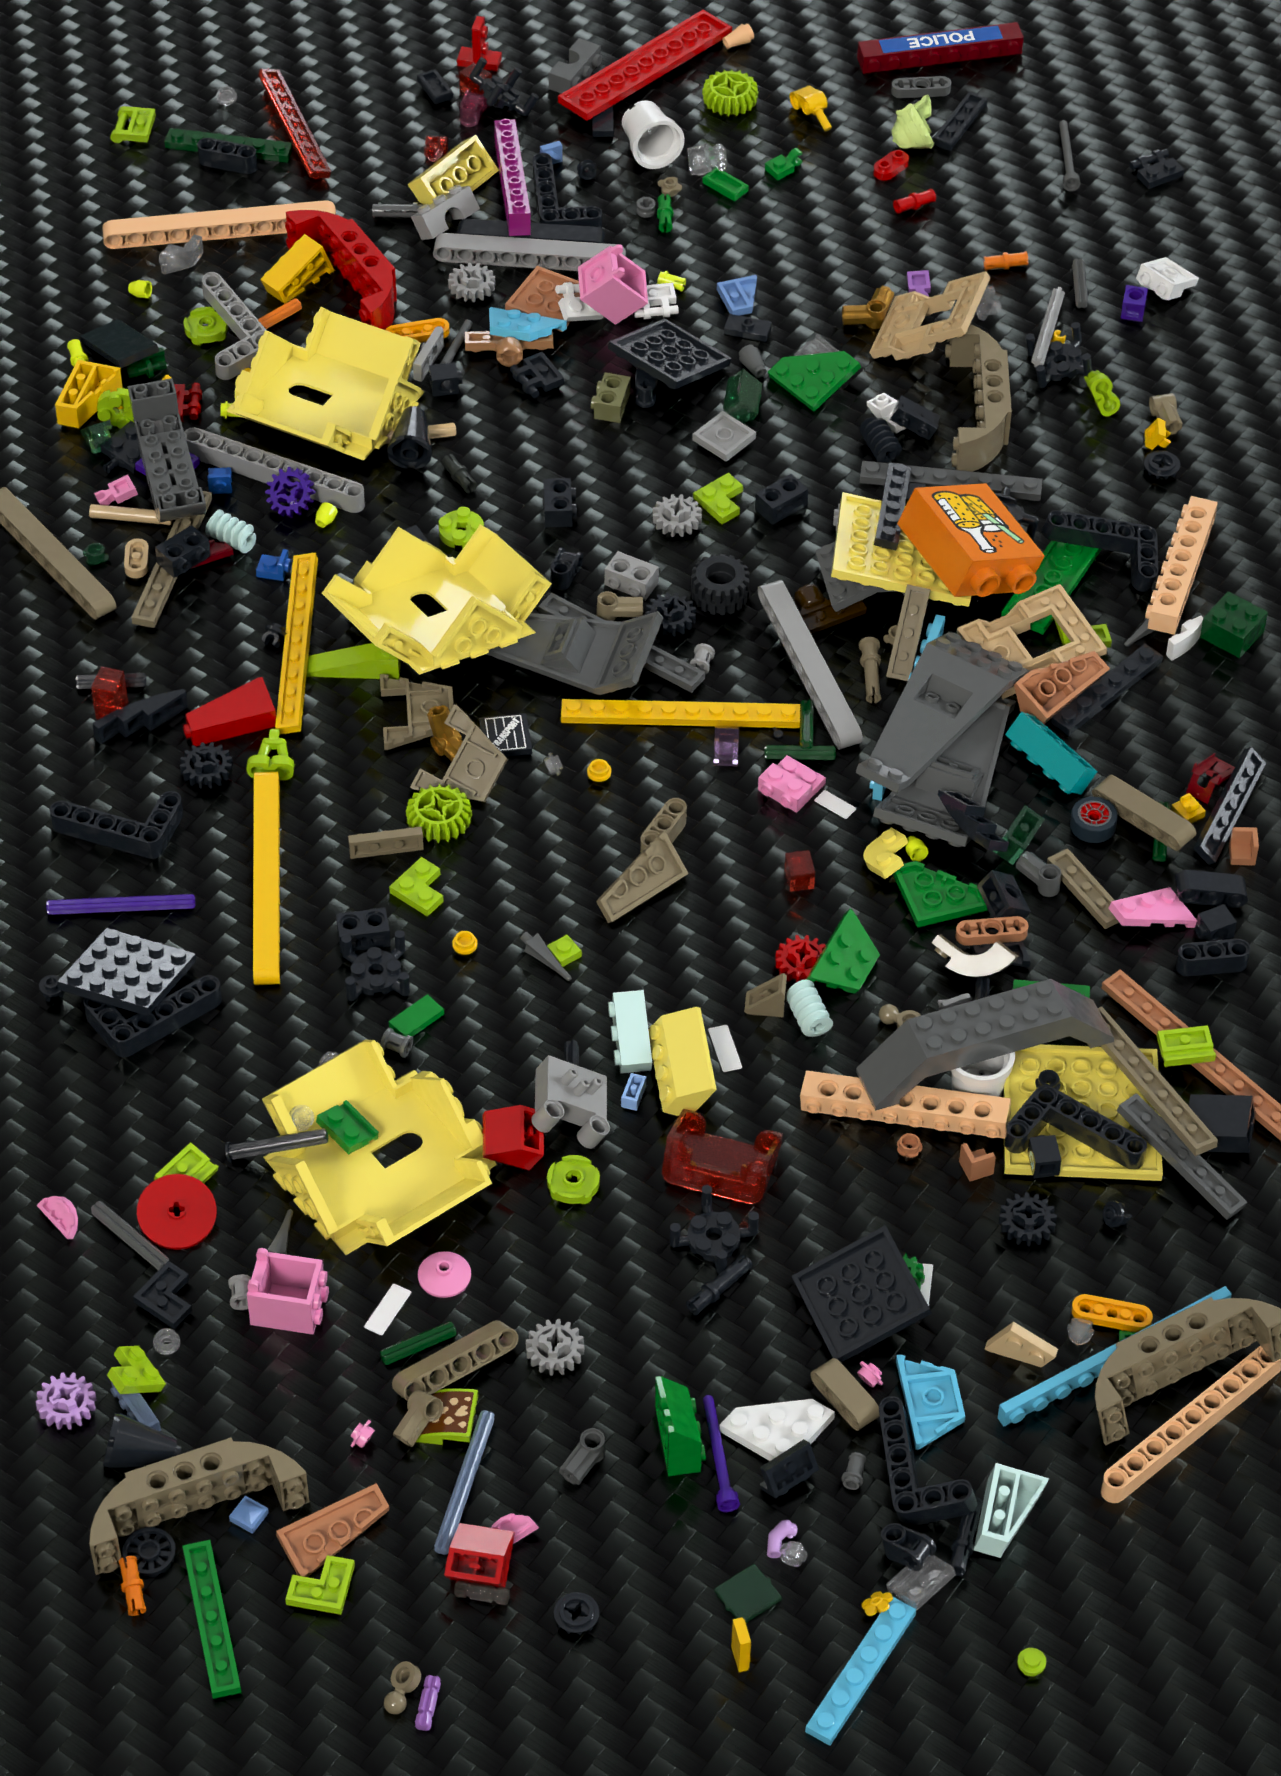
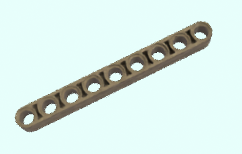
M6 487L0 488V523L93 619L96 620L115 610L116 602L105 587Z

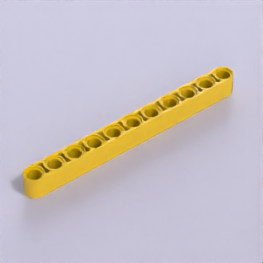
M278 771L254 772V985L280 984V786Z

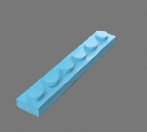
M895 1597L889 1602L890 1608L879 1614L806 1725V1733L829 1746L916 1615L915 1608Z

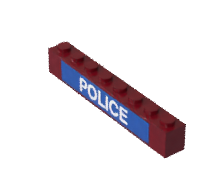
M1018 22L860 41L858 42L857 59L862 73L1016 55L1022 54L1024 37Z

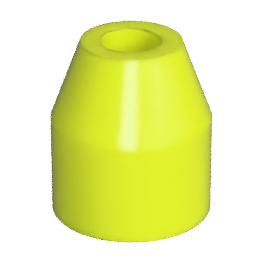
M137 280L129 284L128 291L136 297L148 299L152 294V284L150 281Z
M323 502L316 512L315 523L322 528L332 523L338 510L332 504Z
M909 836L907 838L908 844L905 845L907 854L912 861H922L928 855V848L921 839Z

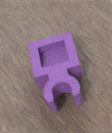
M929 270L907 272L908 292L916 291L929 297L928 293L931 291Z

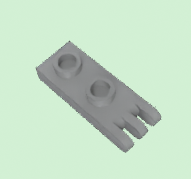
M441 326L435 327L427 342L422 344L420 353L413 362L414 380L423 381L429 371V365H433L444 347V335Z

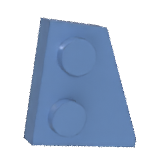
M752 275L717 283L716 290L730 314L740 316L752 313L757 276Z

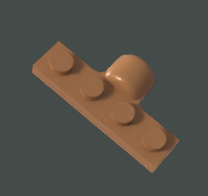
M490 331L465 332V351H496L497 360L500 364L507 367L519 364L525 349L546 350L553 348V331L552 335L540 337L531 342L518 340L514 337L490 335Z

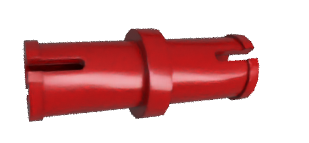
M933 189L920 193H910L908 197L893 201L894 210L896 213H901L909 209H919L922 205L935 202L936 194Z

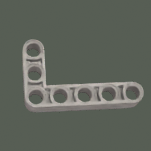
M208 272L202 277L203 296L240 339V341L220 351L215 356L217 377L222 380H229L241 374L242 370L251 368V361L256 356L259 348V339L266 329L218 273Z

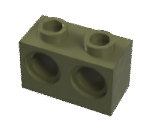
M604 373L602 381L597 383V395L593 396L591 401V409H594V419L616 423L621 422L631 394V377Z

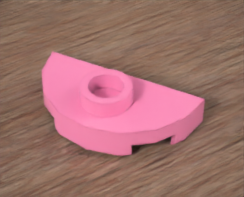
M51 1196L42 1199L37 1204V1207L67 1239H73L77 1231L78 1216L72 1202L61 1196Z
M511 1513L498 1519L491 1528L514 1531V1544L539 1527L529 1516Z

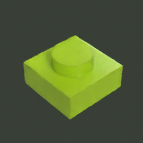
M568 935L547 945L562 967L582 957L581 949Z

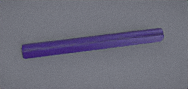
M194 894L48 900L46 910L47 914L56 915L195 908Z

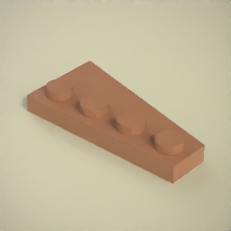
M376 1483L277 1530L276 1536L297 1575L308 1577L325 1563L327 1555L334 1556L387 1513L389 1505Z

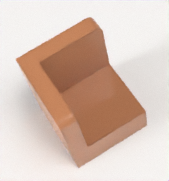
M1233 827L1229 843L1230 864L1255 865L1259 849L1257 828Z
M967 1143L961 1144L959 1163L970 1182L994 1174L996 1157L993 1152L987 1154L984 1148L971 1152Z

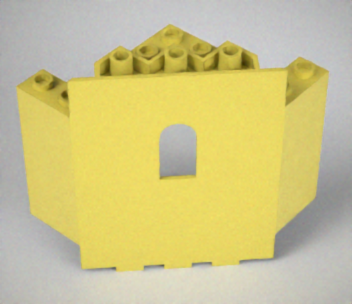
M320 307L319 312L314 316L312 331L306 338V348L294 345L265 330L259 339L257 354L251 361V371L242 370L236 379L235 401L227 410L231 414L365 460L375 448L380 449L388 440L386 435L391 430L395 431L404 409L410 406H418L419 402L416 401L425 392L407 381L421 344L413 338L403 337L333 313L323 307ZM296 385H302L332 395V397L322 406L290 394L289 389Z
M481 524L456 559L448 557L439 548L427 541H422L398 527L374 562H365L354 578V584L335 574L322 594L375 646L406 662L420 675L440 667L445 669L460 663L459 660L467 657L472 659L489 653L490 649L498 646L500 648L518 643L520 638L536 633L525 623V620L552 583L496 533ZM418 594H427L432 596L447 611L427 617L410 599Z
M365 1039L262 1098L280 1136L322 1129L316 1123L317 1115L336 1105H342L345 1100L379 1132L377 1140L372 1139L368 1145L349 1155L329 1136L328 1143L269 1153L263 1157L276 1172L273 1174V1177L285 1191L288 1190L292 1195L296 1196L293 1199L295 1204L305 1215L308 1214L317 1221L314 1224L316 1229L326 1240L331 1238L345 1255L366 1243L388 1246L492 1184L489 1178L490 1169L497 1165L495 1161L483 1158V1128L475 1119L464 1118L462 1104L458 1098L452 1095L453 1089L450 1083L444 1080V1078H439L431 1071L417 1073L415 1070L394 1080L395 1073L391 1066L386 1064L383 1058L384 1050L375 1040ZM406 1133H414L421 1137L423 1143L418 1150L387 1168H384L372 1154L374 1151Z

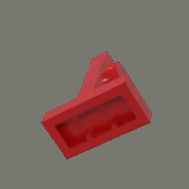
M476 16L472 27V48L461 47L457 58V66L474 68L479 58L482 57L487 60L483 70H498L502 59V52L488 50V42H485L488 34V26H485V17Z

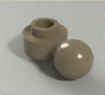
M885 1004L879 1010L880 1020L885 1024L896 1022L897 1029L907 1019L921 1016L913 1010L899 1013L897 1007L892 1004Z
M401 1662L392 1671L391 1683L395 1690L388 1693L384 1699V1707L390 1714H400L405 1710L407 1705L405 1693L412 1692L420 1683V1669L410 1662Z

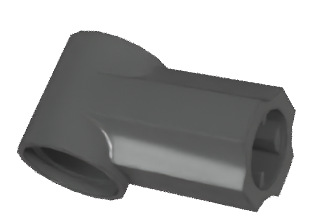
M1026 851L1016 862V868L1038 885V891L1041 895L1047 897L1057 895L1060 891L1061 869L1054 864H1046L1032 852Z
M595 1428L587 1429L581 1434L579 1444L559 1469L560 1474L563 1475L565 1480L573 1485L580 1484L594 1464L604 1458V1434ZM590 1444L598 1445L595 1448L588 1447Z

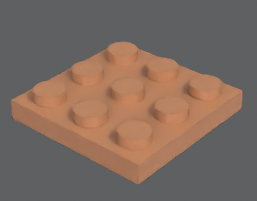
M536 266L506 302L505 310L516 309L521 313H538L540 316L564 320L558 304L564 296L563 294H557L555 287L565 282L579 284V281ZM574 293V296L580 297V293Z

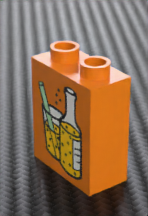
M986 483L915 488L897 523L954 597L974 595L986 597L990 594L1010 592L1022 594L1035 584L1037 579L1035 573L1045 557Z

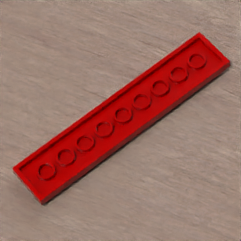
M701 10L558 95V103L588 121L721 41L723 37L732 32V26L707 11Z

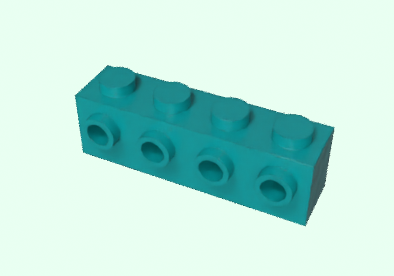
M1021 711L1005 734L1012 740L1010 744L1019 751L1023 750L1027 754L1026 758L1031 763L1037 766L1040 765L1044 769L1042 772L1048 778L1056 779L1060 783L1059 788L1067 794L1076 793L1081 795L1098 772L1033 714Z

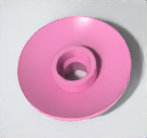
M453 1252L434 1253L424 1259L418 1269L420 1286L428 1294L435 1297L448 1298L456 1296L467 1288L471 1280V1268L468 1262L462 1256Z

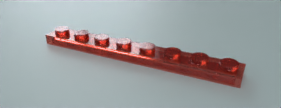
M260 69L258 76L309 177L315 179L330 178L332 171L280 70Z

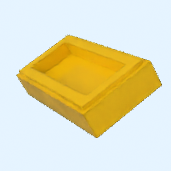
M743 1617L733 1619L731 1648L739 1672L747 1671L750 1668L751 1640Z

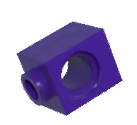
M1126 285L1121 319L1143 321L1148 288Z

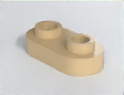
M132 539L125 546V573L131 578H141L148 572L149 546L143 539Z

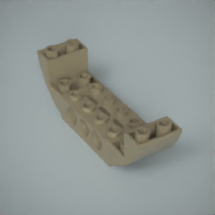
M970 324L966 334L962 337L947 339V341H950V344L945 345V358H949L950 367H972L973 373H977V375H974L973 385L974 389H978L975 391L974 401L975 404H979V406H976L975 417L980 422H977V428L958 427V436L953 437V450H956V453H952L951 459L952 467H956V470L973 472L991 462L999 454L1003 445H1008L1012 410L1007 350H1003L998 342L988 333Z
M1210 1297L1116 1343V1350L1108 1357L1100 1370L1095 1390L1096 1407L1104 1444L1107 1445L1118 1441L1129 1434L1124 1407L1146 1395L1153 1394L1160 1388L1177 1382L1193 1372L1203 1369L1217 1360L1224 1359L1231 1353L1246 1348L1257 1341L1273 1362L1281 1359V1309L1263 1301L1252 1299L1227 1298L1213 1300Z
M231 1437L124 1473L125 1479L117 1484L102 1501L91 1526L89 1545L95 1574L109 1573L120 1567L121 1553L118 1536H127L136 1530L154 1527L162 1521L180 1518L198 1509L210 1508L221 1501L233 1500L242 1494L263 1490L269 1485H273L283 1511L300 1508L304 1504L309 1503L306 1471L295 1460L281 1451L252 1442H235Z

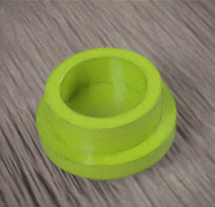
M1026 1648L1018 1656V1667L1025 1675L1036 1676L1044 1671L1046 1657L1043 1652L1036 1648Z

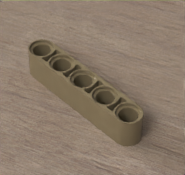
M1109 775L1092 790L1093 797H1101L1112 803L1118 812V816L1175 851H1179L1196 835L1194 826L1188 820L1114 775Z
M492 1321L399 1372L393 1379L392 1387L397 1394L407 1401L416 1390H421L431 1395L514 1349L518 1343V1334L502 1321Z

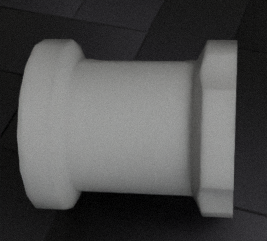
M701 643L695 646V656L690 661V664L707 674L710 670L709 663L714 658L715 650L710 645Z
M234 1275L228 1280L229 1288L232 1292L230 1306L233 1309H248L247 1285L251 1279L248 1275Z

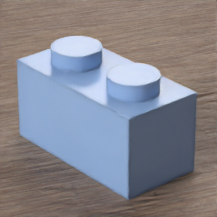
M630 1074L621 1097V1107L637 1111L646 1088V1076Z

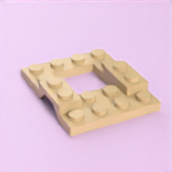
M987 271L949 281L944 293L933 297H928L916 291L895 296L869 352L873 359L887 357L891 354L896 361L904 358L909 359L915 355L930 353L933 351L936 342L940 343L950 338H959L965 335L990 280ZM957 299L949 319L921 326L925 316L950 310Z
M1061 584L1017 602L1007 615L994 621L988 622L977 619L957 628V634L961 636V639L978 643L983 649L989 652H997L1002 655V658L1008 661H1016L1022 664L1023 668L1030 671L1048 667L1053 663L1065 662L1073 657L1095 651L1099 657L1107 654V647ZM1052 615L1071 642L1036 658H1032L1016 635L1030 630V623ZM1014 686L1006 690L1001 695V698L1004 699L1016 694Z

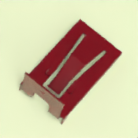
M1216 753L1198 765V762L1194 764L1192 769L1193 775L1186 791L1187 794L1190 793L1194 798L1206 804L1209 803L1215 784L1219 785L1228 779L1235 768L1214 757ZM1216 762H1218L1213 769H1210ZM1203 773L1211 777L1213 774H1218L1209 781L1206 788L1197 783L1199 776Z

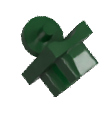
M163 347L158 348L159 351L126 366L127 376L132 378L147 374L148 378L154 377V371L166 369L167 365Z

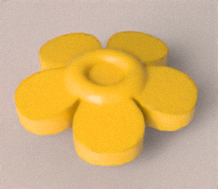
M881 1591L875 1592L871 1595V1598L863 1601L862 1608L868 1616L875 1615L877 1611L879 1613L885 1612L890 1608L889 1602L893 1600V1596L888 1592L884 1594Z

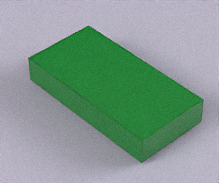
M718 167L703 177L705 185L733 201L739 199L749 189V185Z
M427 994L391 1019L389 1027L405 1037L410 1035L413 1037L443 1016L444 1009Z

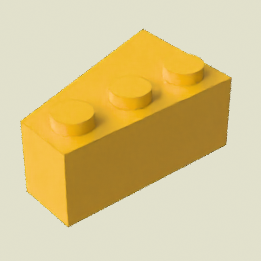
M304 234L260 280L268 293L285 304L305 291L304 287L311 282L317 283L320 281L319 277L326 272L330 274L335 270L323 246Z
M77 360L55 404L58 424L80 428L97 412V401L103 392L107 390L113 392L117 391V388H122L120 368Z

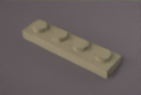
M907 584L886 675L888 678L908 682L909 675L914 666L930 589Z
M1068 848L1047 859V864H1054L1061 869V881L1104 929L1119 923L1108 909L1111 901L1115 900Z

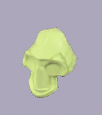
M924 95L914 105L909 103L902 110H896L897 120L892 129V141L900 148L932 149L934 145L930 136L932 132L925 120L931 116L932 110L929 95Z

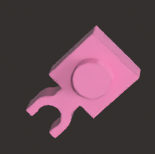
M128 475L107 484L109 489L94 493L99 504L107 506L114 500L119 504L138 495Z

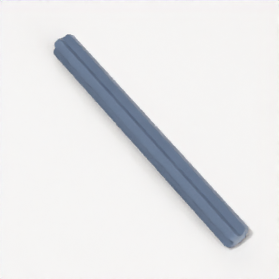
M483 1410L480 1412L434 1545L436 1553L447 1555L449 1552V1547L458 1528L495 1420V1415L491 1411Z

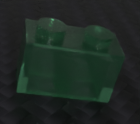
M745 369L730 377L727 382L723 410L743 424L753 420L759 412L762 383Z
M1024 805L1001 837L1009 842L1007 852H993L1013 865L1024 852L1045 819Z

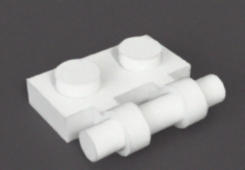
M565 282L555 287L556 293L563 294L564 296L558 304L563 318L567 322L597 320L604 317L581 301L580 297L574 296V293H580L579 284Z
M673 283L647 285L648 304L634 312L635 318L651 319L652 316L663 315L664 318L670 317L672 314H678V305L669 306V304H676Z

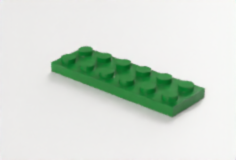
M1051 541L1044 550L1043 554L1045 557L1035 573L1037 577L1035 584L1022 594L1014 593L1003 609L1001 617L1007 615L1017 602L1058 584H1061L1070 596L1102 549ZM1052 615L1032 622L1030 623V630L1043 635L1054 618Z

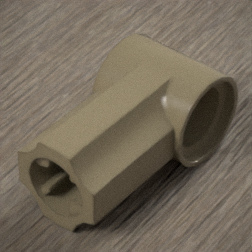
M1169 393L1151 396L1149 407L1152 416H1157V418L1165 421L1166 430L1170 432V435L1176 434L1177 431L1182 429V421L1177 412L1175 395Z
M602 592L597 598L596 616L607 621H614L617 617L643 616V597H618L613 592Z
M421 1390L413 1392L407 1402L408 1411L393 1435L406 1445L413 1447L428 1422L436 1421L441 1416L444 1407L441 1399Z

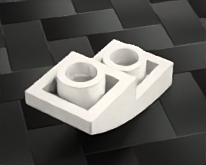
M882 393L867 401V406L877 418L885 419L893 432L898 433L905 429V427L899 426L890 420L897 400Z
M1202 616L1187 620L1182 624L1181 633L1168 639L1166 656L1171 661L1186 653L1197 642L1201 634Z

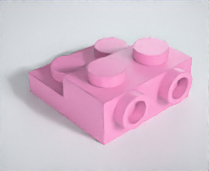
M788 755L778 765L772 763L758 777V790L762 794L771 797L781 803L782 806L796 813L826 784V777Z

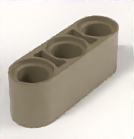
M672 798L664 804L641 836L640 854L662 831L666 832L671 843L674 842L686 825L687 805L685 801L679 798Z
M832 1358L811 1371L810 1375L814 1385L853 1429L860 1430L880 1417L879 1406L839 1360Z

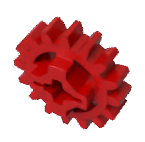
M796 935L794 941L787 938L786 945L780 943L779 950L776 951L775 960L776 968L780 969L779 975L782 973L787 974L788 982L792 979H796V982L806 980L826 945H818V938L810 941L809 935H806L804 939H800L799 935Z

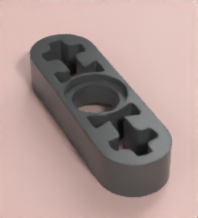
M945 76L897 78L892 81L891 93L897 98H917L924 95H929V97L947 96L951 92V80Z

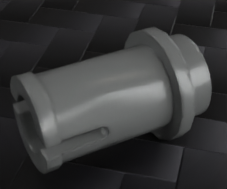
M854 1452L849 1455L846 1472L842 1475L843 1485L851 1490L858 1489L864 1481L862 1474L867 1459L861 1453Z

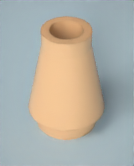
M741 24L727 36L723 37L722 40L725 47L729 49L750 43L754 39V33L749 24Z

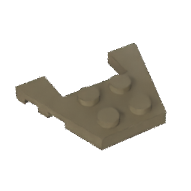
M380 674L381 697L406 695L408 726L383 727L384 750L433 736L427 714L429 709L434 706L444 705L448 707L449 712L454 706L452 687L424 681L422 684L409 682L407 678L400 677L399 680L390 679L389 675Z
M454 704L444 724L466 735L442 780L420 768L410 788L420 791V788L428 789L429 785L437 787L440 783L442 787H446L450 784L452 789L458 788L460 793H465L467 799L485 802L508 759L467 714Z

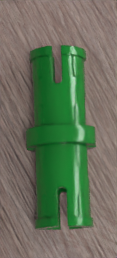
M664 194L658 197L659 208L657 209L659 230L664 232V226H666V233L670 232L673 228L672 218L674 214L671 207L672 199L668 194H666V200H664Z

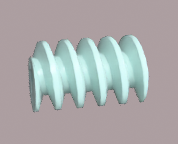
M217 510L207 522L205 528L206 535H210L220 542H226L242 553L249 552L256 542L253 525H246L245 521H239L237 517H232L229 513L224 514L223 510Z
M801 980L793 984L786 993V1000L803 1034L815 1037L829 1031L833 1026V1021L829 1018V1013L825 1010L826 1007L822 1003L817 989L814 988V983L810 980Z

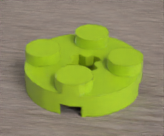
M213 307L196 308L190 312L188 318L185 317L184 319L185 334L195 345L223 341L226 338L228 325Z
M117 388V391L113 392L107 390L99 396L97 401V416L99 420L109 425L117 426L120 429L130 421L134 422L128 389Z
M459 507L457 510L449 512L439 519V537L447 546L455 548V545H462L463 549L479 525L484 526L483 519L478 514L470 511L468 507Z
M579 1155L562 1157V1161L557 1164L554 1162L548 1170V1189L551 1192V1197L556 1201L568 1204H587L599 1189V1171L586 1157ZM572 1176H576L578 1182L571 1183L567 1179L570 1180Z

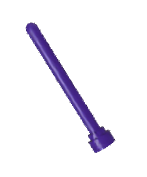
M706 1395L703 1398V1404L720 1487L716 1496L717 1506L722 1512H731L740 1506L738 1493L730 1485L714 1399L711 1395Z

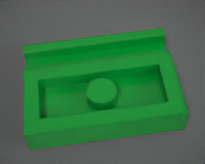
M347 1100L343 1101L342 1105H336L317 1115L316 1123L322 1129H326L328 1135L348 1155L368 1145L372 1139H378L379 1132Z

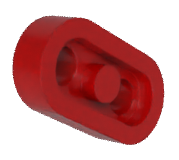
M902 150L890 152L874 164V176L884 181L892 179L908 167V154Z

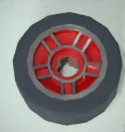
M1090 796L1082 798L1072 808L1070 828L1073 834L1080 840L1088 843L1104 842L1111 838L1116 831L1118 812L1112 803L1101 797Z

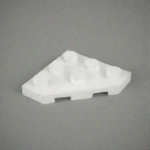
M814 1399L736 1407L720 1424V1432L771 1461L803 1439L810 1442L811 1445L834 1420L835 1411Z

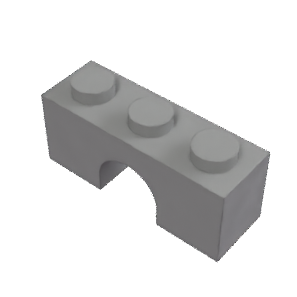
M455 185L448 190V194L439 195L433 199L432 204H426L417 209V213L411 216L422 240L434 239L437 235L449 229L445 221L447 210L453 220L465 219L480 209L470 186L461 187L460 185Z

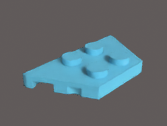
M489 308L490 335L514 337L518 340L531 342L540 337L552 335V329H559L561 331L567 329L566 320L544 317L538 313H521L516 309Z
M896 1355V1364L915 1450H919L965 1422V1412L954 1369L943 1366L937 1367L932 1363L922 1360L919 1364L905 1360L904 1355Z

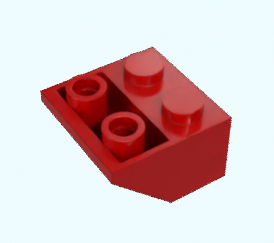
M517 1105L485 1111L483 1113V1158L530 1170L544 1156V1132L538 1131L533 1126L531 1120L535 1109Z
M459 1523L449 1547L444 1576L450 1580L505 1588L515 1532Z

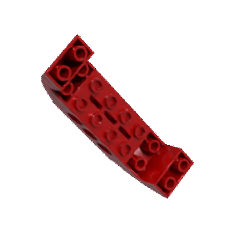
M287 211L284 224L288 236L286 238L288 248L290 249L304 234L323 246L331 263L339 268L342 276L350 281L353 289L362 295L363 299L360 300L361 309L359 310L361 322L383 330L391 326L395 312L394 302L397 301L395 268L353 219L348 220L325 211Z

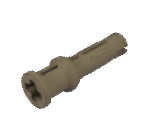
M865 637L859 642V649L862 651L860 664L865 672L866 700L869 703H872L873 695L874 703L881 700L878 670L881 664V656L878 654L880 642L874 637Z

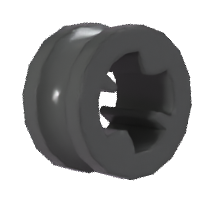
M650 197L638 199L637 214L641 217L653 216L655 214V200Z

